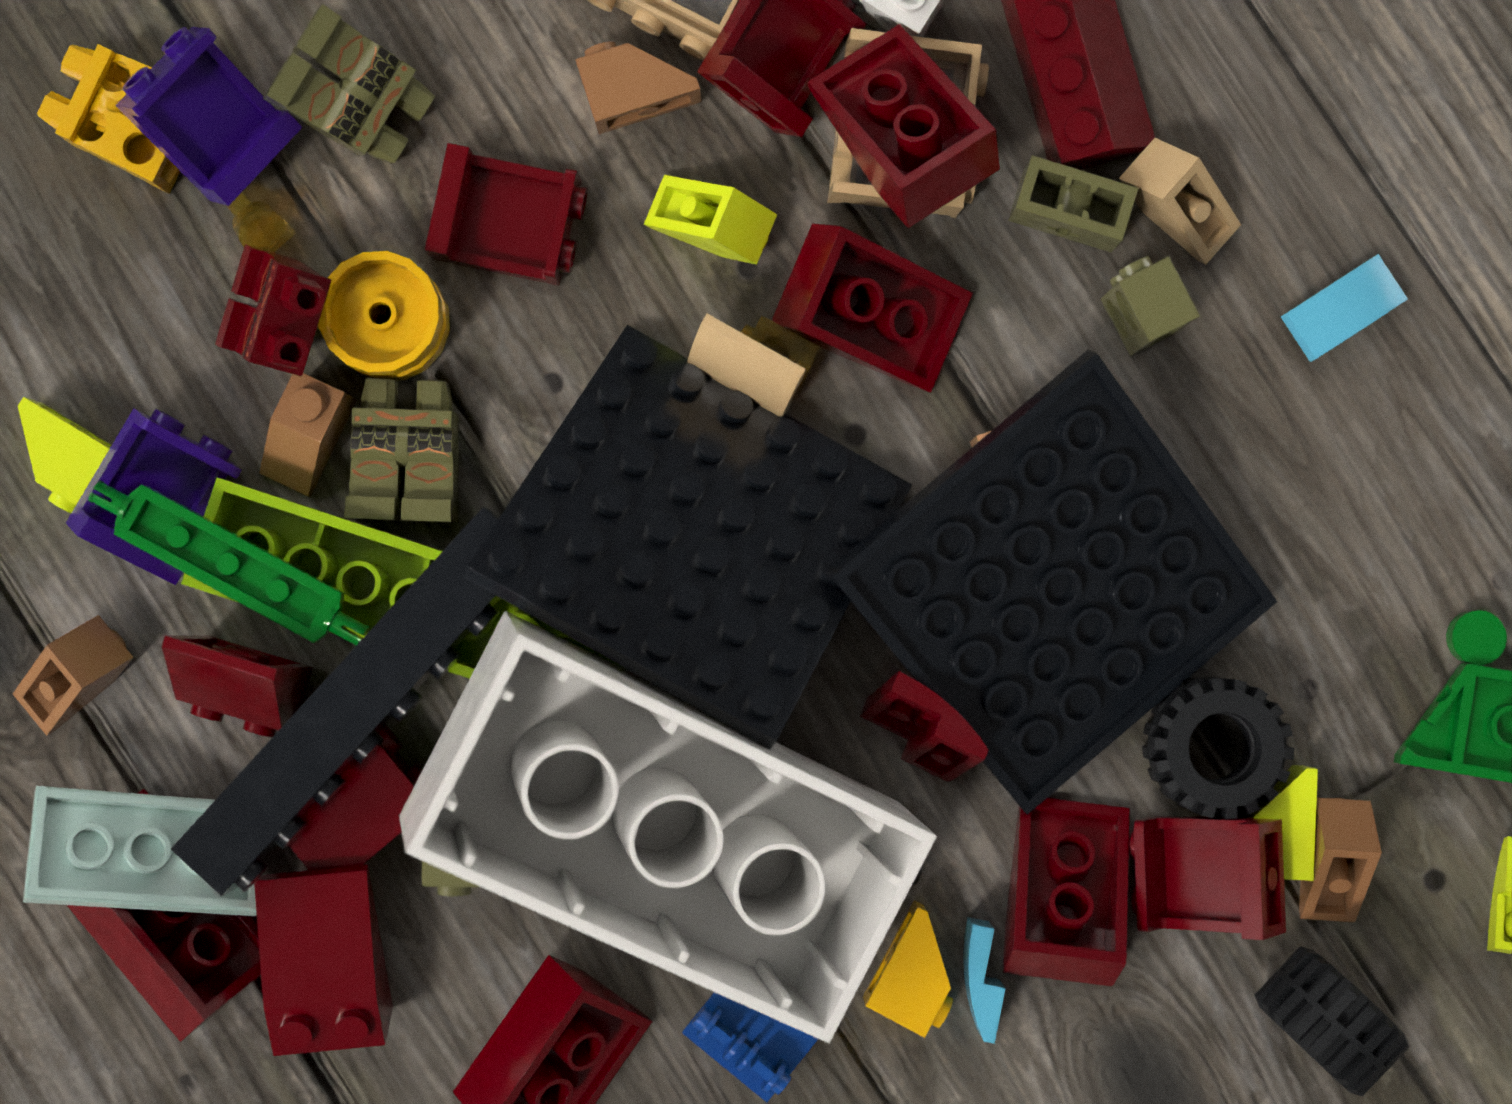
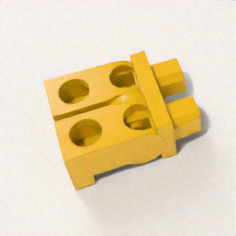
M97 44L95 51L70 45L61 62V72L79 81V84L71 100L50 91L42 101L37 112L38 116L55 128V133L73 146L170 194L180 174V170L115 106L126 95L122 89L128 79L143 67H148L149 69L152 67L117 54Z

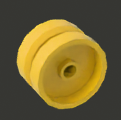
M389 251L362 252L341 262L327 277L332 281L320 316L318 328L327 347L346 365L360 374L374 379L407 380L426 371L442 354L450 333L449 307L440 288L411 259ZM387 308H390V319L384 324H377L378 315L386 316Z

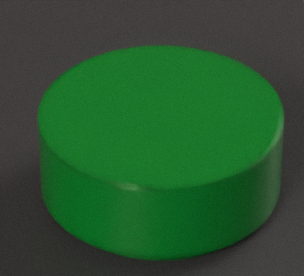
M1483 610L1465 611L1457 615L1450 622L1446 632V642L1449 651L1457 660L1468 664L1485 665L1495 661L1503 653L1507 643V633L1501 620L1494 614Z

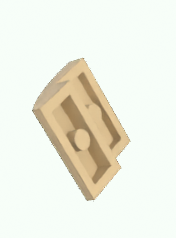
M709 314L705 315L700 324L687 360V364L697 366L705 375L729 389L743 392L750 397L752 402L779 417H783L784 413L788 410L793 395L801 383L806 370Z

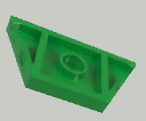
M1460 663L1395 753L1394 763L1512 783V671Z

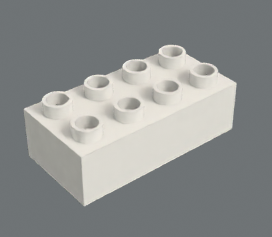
M504 611L399 815L405 852L827 1043H830L937 837L900 802L777 742L769 750L635 673L507 611Z

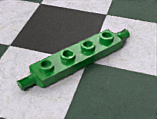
M100 480L93 489L111 498L112 501L98 493L90 492L89 502L117 516L114 535L310 642L318 643L329 632H332L356 647L363 637L346 629V627L361 635L368 634L370 626L341 612L344 592L151 487L141 484L127 496Z

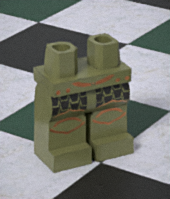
M322 4L316 10L292 50L294 53L288 56L263 99L280 110L288 111L297 120L344 146L357 156L367 153L374 158L394 164L409 139L384 124L393 108L396 107L418 122L428 110L435 96L420 81L413 78L416 69L400 61L389 51L365 37L341 20V16ZM312 65L322 70L323 72H325L326 74H328L329 76H331L339 82L336 83L335 81L331 80L321 72L314 69Z
M366 378L361 398V408L352 407L353 428L351 434L349 496L345 497L344 518L459 523L458 431L460 415L452 411L449 383L446 381H417L416 410L397 409V380Z

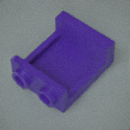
M183 27L165 41L161 48L165 55L151 69L143 67L128 79L122 89L126 95L115 106L209 201L229 206L302 129V126L288 111L277 110L263 99L264 96L213 43L217 36L209 28L191 27L188 30L186 27Z
M133 408L66 521V524L77 537L176 585L183 572L114 535L117 516L89 502L90 492L98 493L112 501L111 498L93 489L97 482L102 480L105 484L127 496L142 484L204 516L216 478L225 480L229 475L237 479L242 469L229 460L233 451L216 440L203 434L198 443L181 434L185 424L155 408L150 417Z

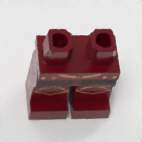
M245 244L231 291L237 295L258 302V305L229 298L215 345L242 355V358L250 363L302 377L332 280L319 275L318 272L297 259Z

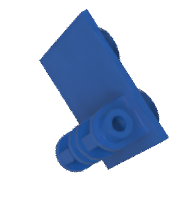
M716 992L710 996L682 1031V1034L766 1103L775 1093L779 1095L785 1089L792 1078L790 1076L791 1072L818 1040L814 1036Z

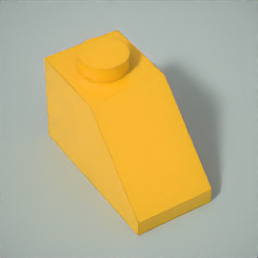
M913 900L865 991L863 999L866 1007L925 1038L931 1025L936 1028L941 1027L951 1009L953 998L947 996L951 986L928 912L924 905Z

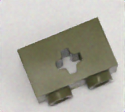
M1032 155L1023 170L1008 221L1112 253L1123 241L1139 188Z

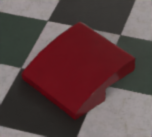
M900 671L867 697L859 716L907 739L908 741L900 759L947 782L954 780L984 761L988 753V748L976 731L948 702L919 681Z

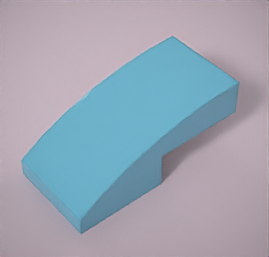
M1377 254L1282 315L1281 319L1308 360L1312 362L1408 300V298L1379 254Z
M967 917L963 951L967 999L981 1038L984 1042L995 1044L1006 989L999 979L985 977L995 928L989 921Z

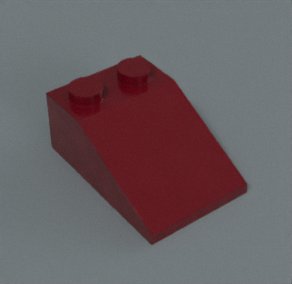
M900 24L808 81L810 91L876 192L907 228H910L1000 170L996 129Z
M812 223L770 324L815 346L922 391L931 393L973 293L842 226Z
M210 635L165 636L162 643V651L175 699L192 704L191 714L218 722L223 721L224 714L245 720L242 729L272 738L277 730H280L301 707L313 666Z
M1046 798L1028 815L1018 807L1005 921L1003 973L1113 987L1124 969L1127 959L1130 808Z
M368 865L262 875L254 883L263 1007L273 1056L384 1046L386 1044L393 1004Z

